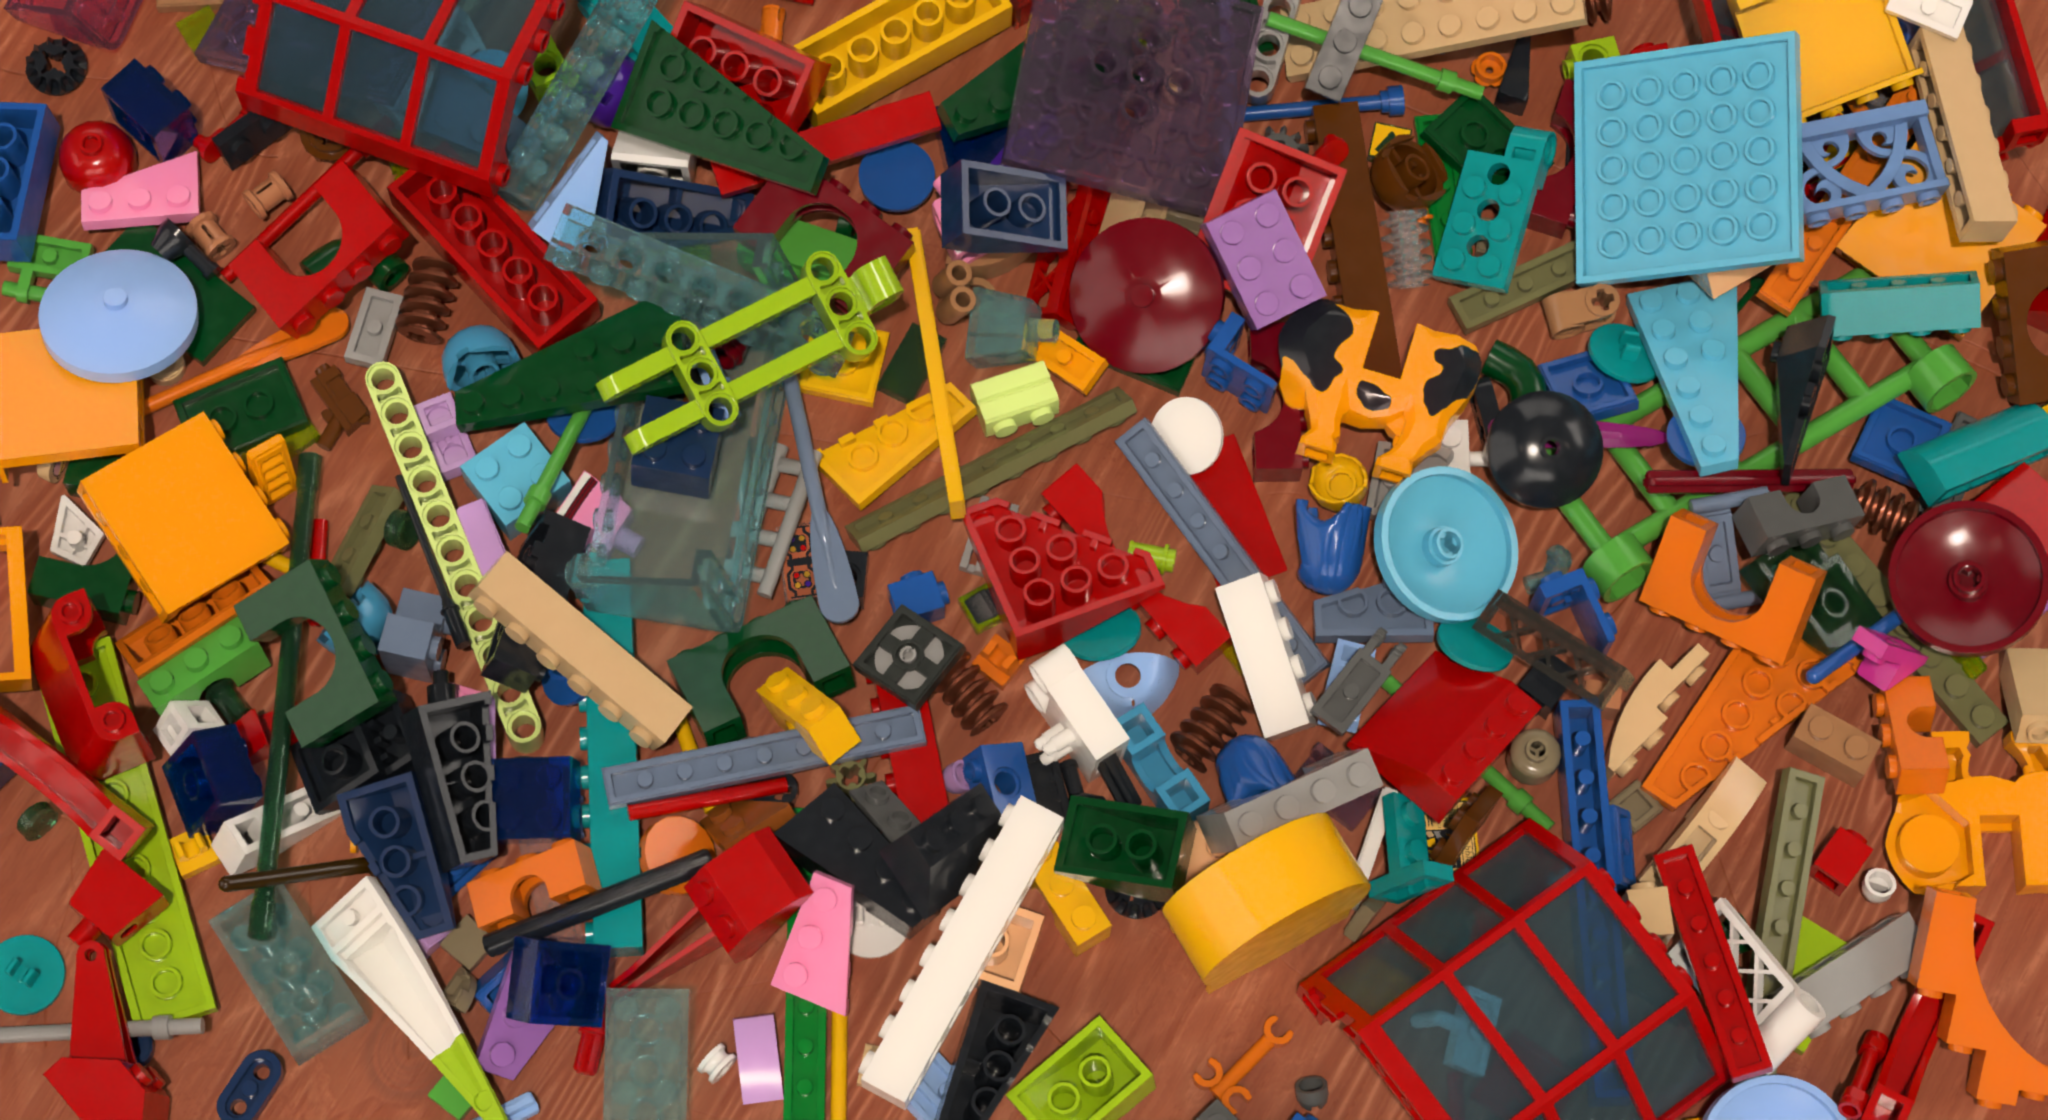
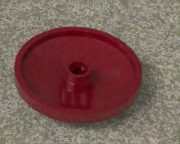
M1134 218L1108 227L1085 247L1072 273L1069 304L1075 327L1091 351L1106 359L1108 364L1124 371L1142 374L1159 373L1186 364L1201 353L1209 344L1208 336L1217 321L1222 319L1225 305V286L1220 266L1214 254L1206 243L1191 230L1165 219Z
M1966 500L1942 504L1916 518L1904 530L1896 542L1888 570L1889 596L1901 623L1916 639L1926 646L1941 653L1958 657H1982L1996 654L2021 641L2031 632L2041 618L2048 600V556L2042 542L2033 529L2023 519L2003 507L1982 501Z

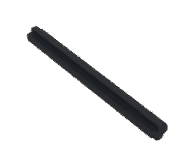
M707 849L699 850L487 933L482 937L484 949L490 957H495L689 881L706 863L712 860V856Z

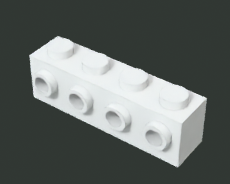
M1258 572L1215 588L1264 738L1275 741L1317 726L1314 715L1310 713L1317 702L1311 691L1306 693L1302 678L1306 676L1305 666L1300 655L1293 654L1289 640L1294 639V634L1286 616L1281 618L1277 603L1281 601V595L1275 580H1269L1268 576Z

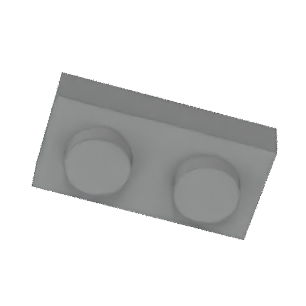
M366 287L344 354L346 363L370 368V366L377 362L387 361L397 330L395 320L401 314L399 306L405 300L404 296Z

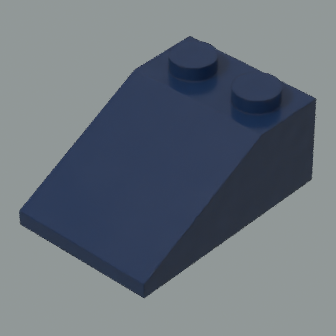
M964 159L959 160L940 175L942 248L977 254L1065 252L1068 250L1066 176Z

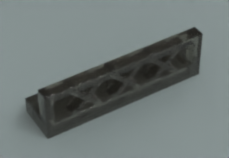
M1500 589L1497 590L1472 627L1475 632L1603 711L1618 687L1627 692L1635 681V678L1626 667ZM1498 611L1501 615L1511 620L1512 630L1494 633L1486 627ZM1534 634L1542 639L1544 650L1526 653L1522 650L1520 636ZM1514 638L1515 645L1505 639ZM1562 653L1574 659L1576 670L1558 673L1554 670L1552 656ZM1546 658L1547 665L1537 659ZM1596 673L1608 681L1598 697L1586 690L1584 676ZM1578 677L1579 685L1569 679Z

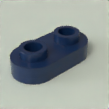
M258 1050L245 1057L217 1100V1113L221 1120H257L281 1084L284 1075L283 1066L273 1053ZM260 1068H269L270 1075L267 1079H256V1073ZM239 1102L246 1103L247 1109L243 1114H233L235 1104Z

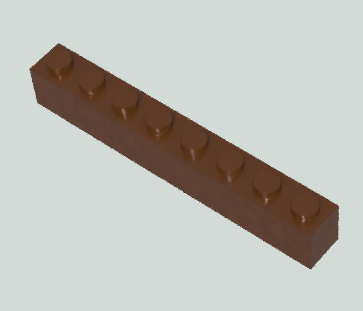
M1358 101L1313 105L1310 120L1304 121L1306 142L1313 143L1314 153L1323 144V140L1328 134H1335L1337 137L1344 139L1349 147L1348 156L1338 165L1347 169V173L1321 237L1323 248L1329 247L1331 260L1326 262L1327 277L1329 283H1335L1337 293L1336 296H1332V301L1352 309L1379 312L1363 368L1401 379L1400 356Z

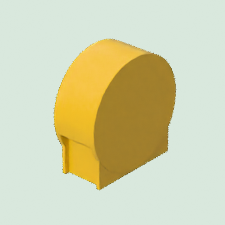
M1315 813L1275 828L1226 855L1179 889L1164 905L1162 913L1201 980L1207 985V993L1210 994L1348 918L1350 910L1368 894L1371 884L1327 813Z

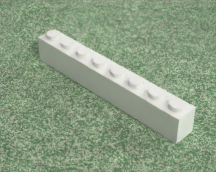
M1022 795L1015 806L1009 803L1003 811L998 825L1003 827L996 840L989 838L985 843L978 858L983 862L976 875L969 873L959 891V895L963 896V899L956 910L949 908L939 926V930L943 931L941 938L936 946L930 943L925 949L919 965L924 967L916 981L911 978L908 980L899 997V1001L903 1002L902 1007L896 1017L891 1014L887 1017L878 1035L883 1038L876 1053L869 1050L859 1067L858 1072L863 1074L861 1077L863 1088L903 1110L907 1109L1063 830V817Z

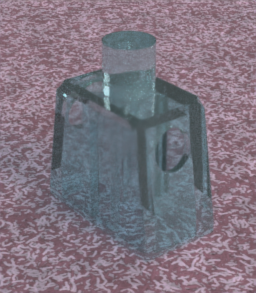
M973 287L976 304L970 311L965 359L975 368L982 369L1033 362L1037 357L1038 342L1056 343L1058 341L1060 331L1058 320L1041 319V307L1033 299L981 287Z

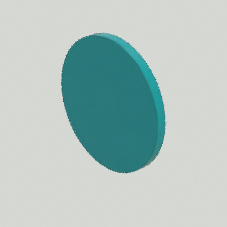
M1613 323L1602 325L1592 333L1588 342L1589 355L1596 366L1604 373L1617 380L1636 384L1649 382L1657 377L1639 336L1640 332L1636 328Z
M1129 607L1064 642V644L1074 656L1083 660L1105 661L1119 657L1128 652L1139 640L1141 635L1140 618L1136 611Z
M1475 618L1463 623H1441L1438 628L1436 637L1440 648L1448 657L1462 666L1482 672H1496L1505 669L1511 663L1514 649L1510 640L1498 628L1483 620Z
M19 935L0 943V1010L15 1016H29L51 1006L62 992L66 979L65 963L56 947L49 941L34 935Z

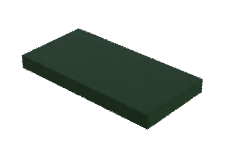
M153 225L128 227L106 250H139L164 258L151 245L158 230ZM182 255L170 262L181 269L190 280L195 290L199 309L197 332L185 352L204 367L256 313V309L216 275L207 281L202 276L203 274Z

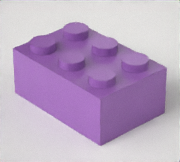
M1276 189L1261 194L1199 225L1250 330H1258L1327 296Z

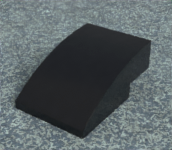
M393 689L392 691L397 702L323 747L301 748L299 741L289 747L315 814L323 815L339 810L337 794L410 771L415 772L400 719L402 715L414 709L409 695Z

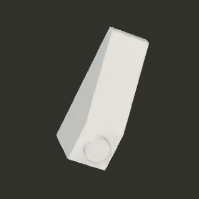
M303 787L224 821L211 843V847L229 875L241 874L266 863L341 816V811L339 809L323 815L315 814L307 791Z

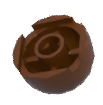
M1410 134L1397 135L1385 144L1375 155L1370 170L1371 183L1376 195L1388 207L1401 213L1414 212L1429 207L1445 194L1446 189L1443 190V183L1448 179L1442 159L1427 143L1420 146L1416 142L1411 141L1415 136Z

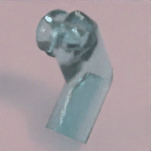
M1562 545L1551 546L1546 552L1548 557L1544 570L1523 576V584L1528 595L1535 594L1534 592L1539 584H1541L1540 580L1543 577L1556 571H1562L1563 575L1568 573L1572 565V557Z

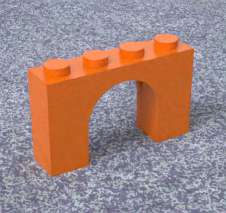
M1684 508L1672 514L1639 601L1650 605L1649 609L1658 615L1665 617L1672 615L1685 621V626L1693 631L1700 633L1708 631L1721 637L1720 641L1726 646L1750 650L1757 654V659L1766 664L1784 665L1795 656L1827 571L1790 556L1779 563L1766 599L1757 612L1749 614L1730 612L1719 606L1711 598L1703 579L1704 562L1719 524Z

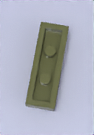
M371 486L331 561L341 575L342 582L340 584L346 597L352 598L354 592L361 586L364 573L372 558L379 552L382 545L381 541L386 531L399 514V507L403 498L401 492L395 487Z

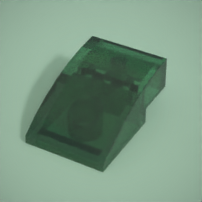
M1819 543L1806 549H1802L1800 546L1792 547L1782 554L1773 557L1764 554L1739 571L1763 603L1779 563L1786 558L1793 556L1827 571L1802 635L1804 641L1827 656L1852 640L1859 626L1869 628L1883 618L1840 555L1836 553L1829 558Z

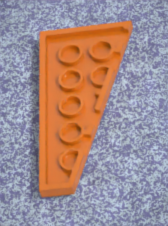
M1808 625L1805 627L1795 656L1784 665H1769L1757 659V654L1750 650L1733 648L1640 789L1652 796L1662 806L1674 812L1714 782L1735 756L1743 760L1804 714L1811 703L1816 705L1853 677L1863 660L1855 656L1819 683H1809L1806 680V672L1841 646Z

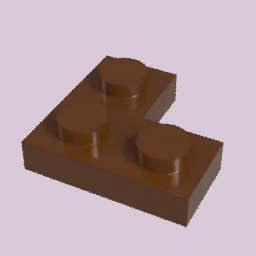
M1489 785L1480 796L1474 792L1464 807L1458 810L1449 823L1448 827L1453 830L1450 838L1447 840L1442 837L1429 857L1434 862L1454 867L1471 838L1485 823L1503 793L1492 785Z

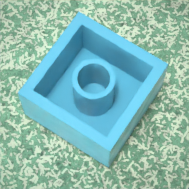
M525 422L460 466L465 484L478 500L481 498L485 500L493 520L510 541L522 533L514 525L525 506L523 499L529 487L537 483L551 456ZM562 469L550 490L552 497L546 509L538 513L533 525L541 519L547 509L554 511L561 506L572 490L571 481Z

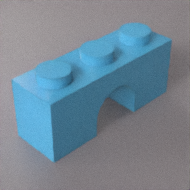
M1144 702L1117 718L1130 738L1123 759L1157 808L1189 812L1193 821L1197 820V815L1208 811L1210 798L1190 769L1186 768L1183 770L1176 762L1165 742L1166 734Z

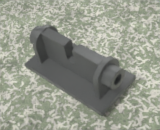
M882 780L850 790L848 793L856 802L857 808L878 831L883 832L882 835L889 843L920 823Z

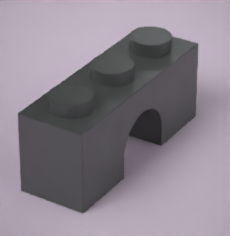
M1841 475L1813 482L1796 501L1801 512L1794 510L1786 502L1781 490L1748 497L1732 515V519L1751 557L1768 554V556L1773 557L1782 554L1792 547L1800 546L1802 549H1806L1818 544L1821 540L1832 538L1834 541H1840L1855 532L1854 527L1865 516V513L1846 476Z

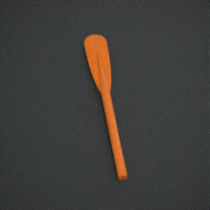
M334 307L317 320L315 327L310 332L301 335L298 339L280 330L255 344L238 358L144 399V416L173 404V400L279 357L287 361L343 338L349 331V318L342 309Z

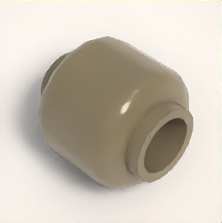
M1537 728L1527 729L1517 735L1508 749L1506 757L1508 770L1515 779L1523 784H1542L1548 781L1556 772L1561 760V749L1555 737L1549 732Z

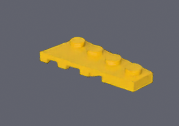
M949 382L946 384L953 432L955 433L978 413L976 406ZM930 392L907 403L906 409L890 417L886 414L874 420V425L856 434L850 432L838 438L837 444L823 451L821 448L817 449V451L823 454L818 470L860 511L939 446Z

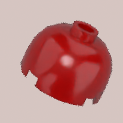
M103 120L86 121L72 128L64 136L59 147V168L67 185L72 190L75 189L81 193V190L91 187H104L117 182L124 175L136 172L138 170V155L129 136L117 125Z

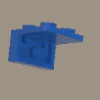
M1232 311L1225 322L1222 320L1217 321L1208 336L1210 342L1204 352L1206 356L1201 375L1205 377L1206 382L1214 389L1221 392L1226 390L1238 397L1239 402L1248 410L1253 412L1260 410L1263 413H1268L1272 407L1278 384L1269 376L1234 356L1240 344L1245 319Z
M1583 567L1564 575L1562 571H1556L1543 577L1528 606L1533 620L1537 621L1570 608L1594 660L1597 662L1604 659L1615 641L1614 635L1617 634V628L1612 616L1608 612L1604 613L1598 601L1600 599V592L1595 580L1592 577L1587 578Z

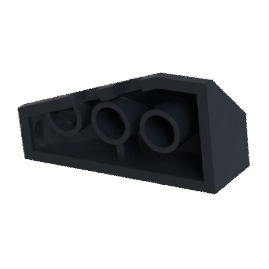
M1825 315L1787 326L1783 341L1776 339L1773 345L1770 362L1776 363L1774 383L1781 484L1789 486L1827 370L1836 316Z

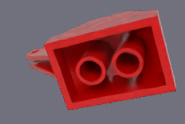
M769 826L752 832L706 863L684 886L695 906L630 968L608 985L611 993L617 992L629 985L616 996L615 999L619 1004L630 1001L647 988L721 946L724 947L735 964L752 957L814 893ZM703 923H708L712 929L711 932L641 976Z
M94 940L86 941L80 945L76 954L69 1057H61L43 1075L81 1120H168L170 1097L162 1088L166 1082L153 1067L148 1066L145 1068L136 1060L114 973L111 952L106 945ZM96 951V958L91 960L92 953Z

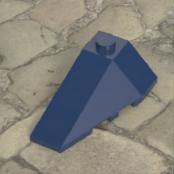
M603 168L594 218L599 245L613 248L643 251L661 246L734 235L733 226L753 201L754 194L743 192L722 199L718 187L617 168Z
M410 771L337 794L338 804L348 837L354 846H358L369 863V869L385 887L391 897L390 901L415 939L421 940L456 929L448 873H443L416 773Z

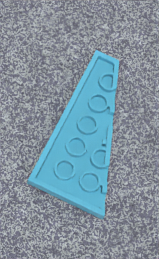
M1694 280L1627 294L1626 306L1637 331L1640 332L1641 341L1699 476L1703 477L1738 469L1737 286L1715 299L1710 297Z

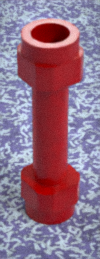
M1868 1031L1860 1045L1858 1054L1861 1059L1852 1083L1843 1091L1838 1105L1839 1113L1846 1118H1860L1869 1099L1866 1090L1877 1063H1881L1889 1044L1888 1037L1882 1032Z

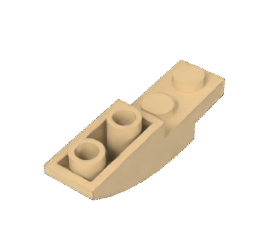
M1699 643L1673 669L1659 659L1633 691L1617 720L1609 740L1605 755L1607 782L1616 774L1623 778L1637 764L1638 760L1634 756L1643 747L1650 751L1665 736L1661 729L1668 717L1663 713H1666L1681 697L1677 691L1685 683L1692 687L1707 671L1703 665L1710 653Z
M1735 756L1685 815L1684 818L1686 820L1658 854L1692 844L1703 872L1740 825L1767 782ZM1652 860L1636 880L1639 883L1654 882L1655 887H1661L1662 884Z

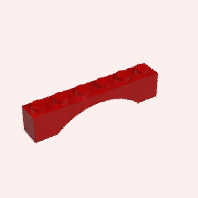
M1077 463L1041 493L1045 504L1041 508L1047 516L1061 520V523L1069 532L1082 536L1084 529L1111 538L1105 520L1103 492ZM1157 592L1130 607L1135 611L1139 609L1148 619L1144 625L1158 641L1165 638L1174 648L1170 654L1184 670L1191 667L1197 675L1233 645L1230 633L1206 606L1184 603Z
M0 705V762L49 798L88 837L119 861L130 858L155 825Z
M1975 913L1974 949L1977 963L1995 922ZM1914 987L1888 1044L1886 1054L1867 1091L1869 1099L1866 1107L1863 1110L1862 1116L1855 1120H1907L1915 1103L1925 1070L1939 1039L1936 1035L1945 993H1943L1942 999L1931 998L1918 994L1919 988Z

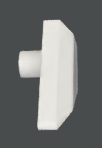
M62 495L50 552L73 564L88 566L103 542L105 534L66 495Z

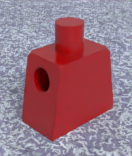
M103 849L69 901L72 909L83 919L67 937L80 947L86 941H96L102 934L118 947L157 917L170 904L164 895L123 861H119Z

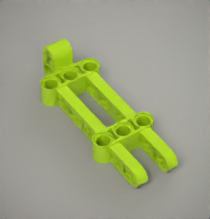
M817 251L809 256L800 271L799 281L701 330L690 321L681 320L673 323L662 339L661 350L607 376L596 383L595 386L604 403H607L673 370L689 403L639 427L623 437L633 456L699 423L711 432H722L728 429L735 421L739 412L738 404L837 353L849 362H859L867 358L878 342V335L869 315L896 301L904 292V289L886 255L863 265L848 278L834 254L828 251ZM811 265H824L829 271V279L819 280L815 278L811 272ZM834 298L843 300L847 304L848 313L845 315L834 313L829 305L830 300ZM810 301L813 303L828 331L827 333L727 383L711 353L712 350ZM676 333L687 335L691 341V348L687 350L677 349L672 344V335ZM851 333L862 335L867 343L866 349L856 350L849 344L848 335ZM694 368L706 370L710 377V383L707 385L694 383L691 379L690 371ZM713 403L723 404L728 410V419L723 421L714 419L710 415L709 405Z

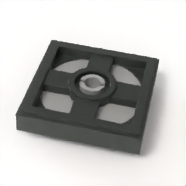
M901 604L853 663V667L857 672L915 711H918L965 653L966 649L964 644Z

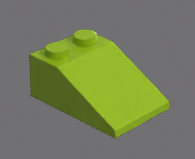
M1099 1015L1006 1094V1097L1026 1120H1118L1155 1090L1156 1085L1150 1070Z

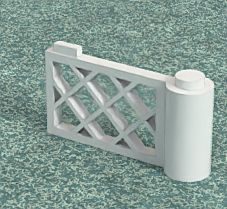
M1719 898L1714 905L1718 916L1723 913L1730 921V934L1727 941L1737 969L1739 965V944H1749L1755 952L1754 969H1738V972L1754 974L1753 998L1748 999L1750 1003H1753V1013L1774 1072L1826 1018V1013L1813 996L1797 985L1726 898ZM1739 933L1744 940H1739ZM1680 940L1668 952V955L1673 959L1671 962L1675 967L1680 965L1687 971L1694 987L1700 993L1689 960L1684 955L1686 951L1682 940ZM1764 964L1768 967L1769 970H1764ZM1764 974L1774 975L1784 987L1773 999H1763ZM1763 1003H1767L1768 1005L1763 1009Z

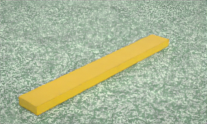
M918 227L908 228L907 230L913 235L911 241L914 242L916 250L909 259L950 516L951 520L965 518L964 515H966L965 499L920 229L918 230Z

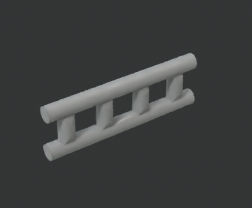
M774 443L723 584V587L727 590L737 592L741 580L760 583L757 590L759 596L768 599L772 598L808 497L800 460L785 458L789 448L784 444ZM814 450L818 468L823 454ZM780 473L798 476L791 497L773 493ZM767 508L785 511L779 532L760 529ZM754 544L773 547L766 568L747 565Z

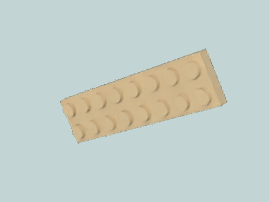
M1320 0L1300 4L1296 20L1328 31L1339 0ZM1383 0L1365 44L1410 60L1588 25L1585 0ZM1281 8L1280 14L1288 17L1289 11L1286 8ZM1291 35L1285 55L1286 75L1290 83L1306 80L1322 45ZM1358 59L1354 70L1379 65Z

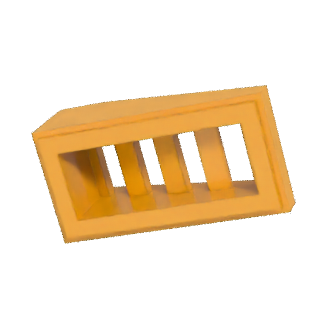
M277 434L247 451L249 481L252 486L258 485L262 489L268 500L267 506L297 490L296 474L285 439L281 434Z

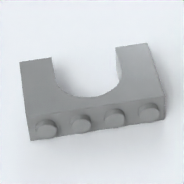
M1362 748L1334 753L1302 768L1304 775L1288 783L1252 797L1228 801L1197 815V821L1211 853L1233 852L1248 842L1286 823L1311 814L1325 813L1384 786L1369 749Z

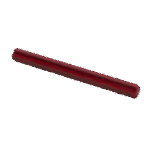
M1848 468L1794 469L1790 484L1787 486L1781 484L1780 469H1734L1703 477L1699 476L1697 470H1649L1645 474V479H1643V486H1645L1646 492L1649 494L1729 493L1767 486L1769 492L1781 490L1782 493L1805 492L1813 482L1845 475L1853 490L1856 476Z

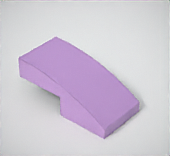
M451 392L413 405L443 481L461 476L460 466L476 454L467 432L460 433L456 426L455 402Z
M774 1014L733 1018L743 1105L783 1100L784 1095Z

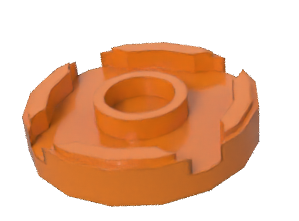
M683 816L665 817L651 825L641 837L639 845L642 856L639 858L642 872L702 849H707L712 859L716 857L714 844L706 830L694 820ZM689 881L663 890L660 893L669 896L672 894L679 897L689 896L684 889V886Z

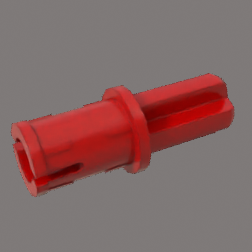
M590 993L584 1024L578 1028V1034L581 1037L573 1068L576 1073L581 1075L594 1076L597 1073L604 1041L610 1039V1034L607 1031L616 999L610 996L607 1000V994Z

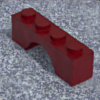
M1567 78L1550 127L1568 144L1570 162L1561 171L1546 176L1543 190H1537L1527 224V229L1562 239L1566 227L1574 229L1576 223L1574 205V80Z
M1272 322L1258 330L1248 329V364L1277 382L1276 393L1281 406L1280 414L1270 425L1254 432L1251 445L1253 482L1300 481L1303 468H1309V458L1295 454L1301 439V432H1307L1304 410L1288 407L1279 390L1282 369L1278 353V336L1286 322Z

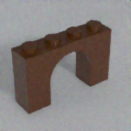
M2048 240L1991 249L1992 259L1988 261V274L1990 280L1995 284L1996 298L1992 300V311L1996 321H1999L2000 336L1996 338V349L2000 359H2003L2004 374L2000 377L2002 393L2007 397V401L2019 406L2048 401V355L2041 353L2032 343L2027 330V315L2033 300L2042 290L2048 287Z

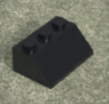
M981 783L952 800L879 850L924 920L959 896L960 888L968 874L976 875L983 863L978 858L985 843L989 838L996 840L1003 828L998 825L1002 814Z

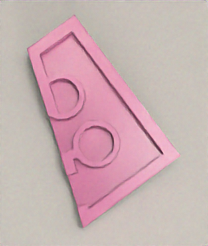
M194 151L124 175L117 182L104 187H90L81 190V223L83 230L161 225L167 217L174 224L190 222L200 214L198 152Z
M816 870L809 884L814 893L800 907L770 985L833 1012L847 1016L849 1013L848 983L851 971L850 941L853 930L855 886Z

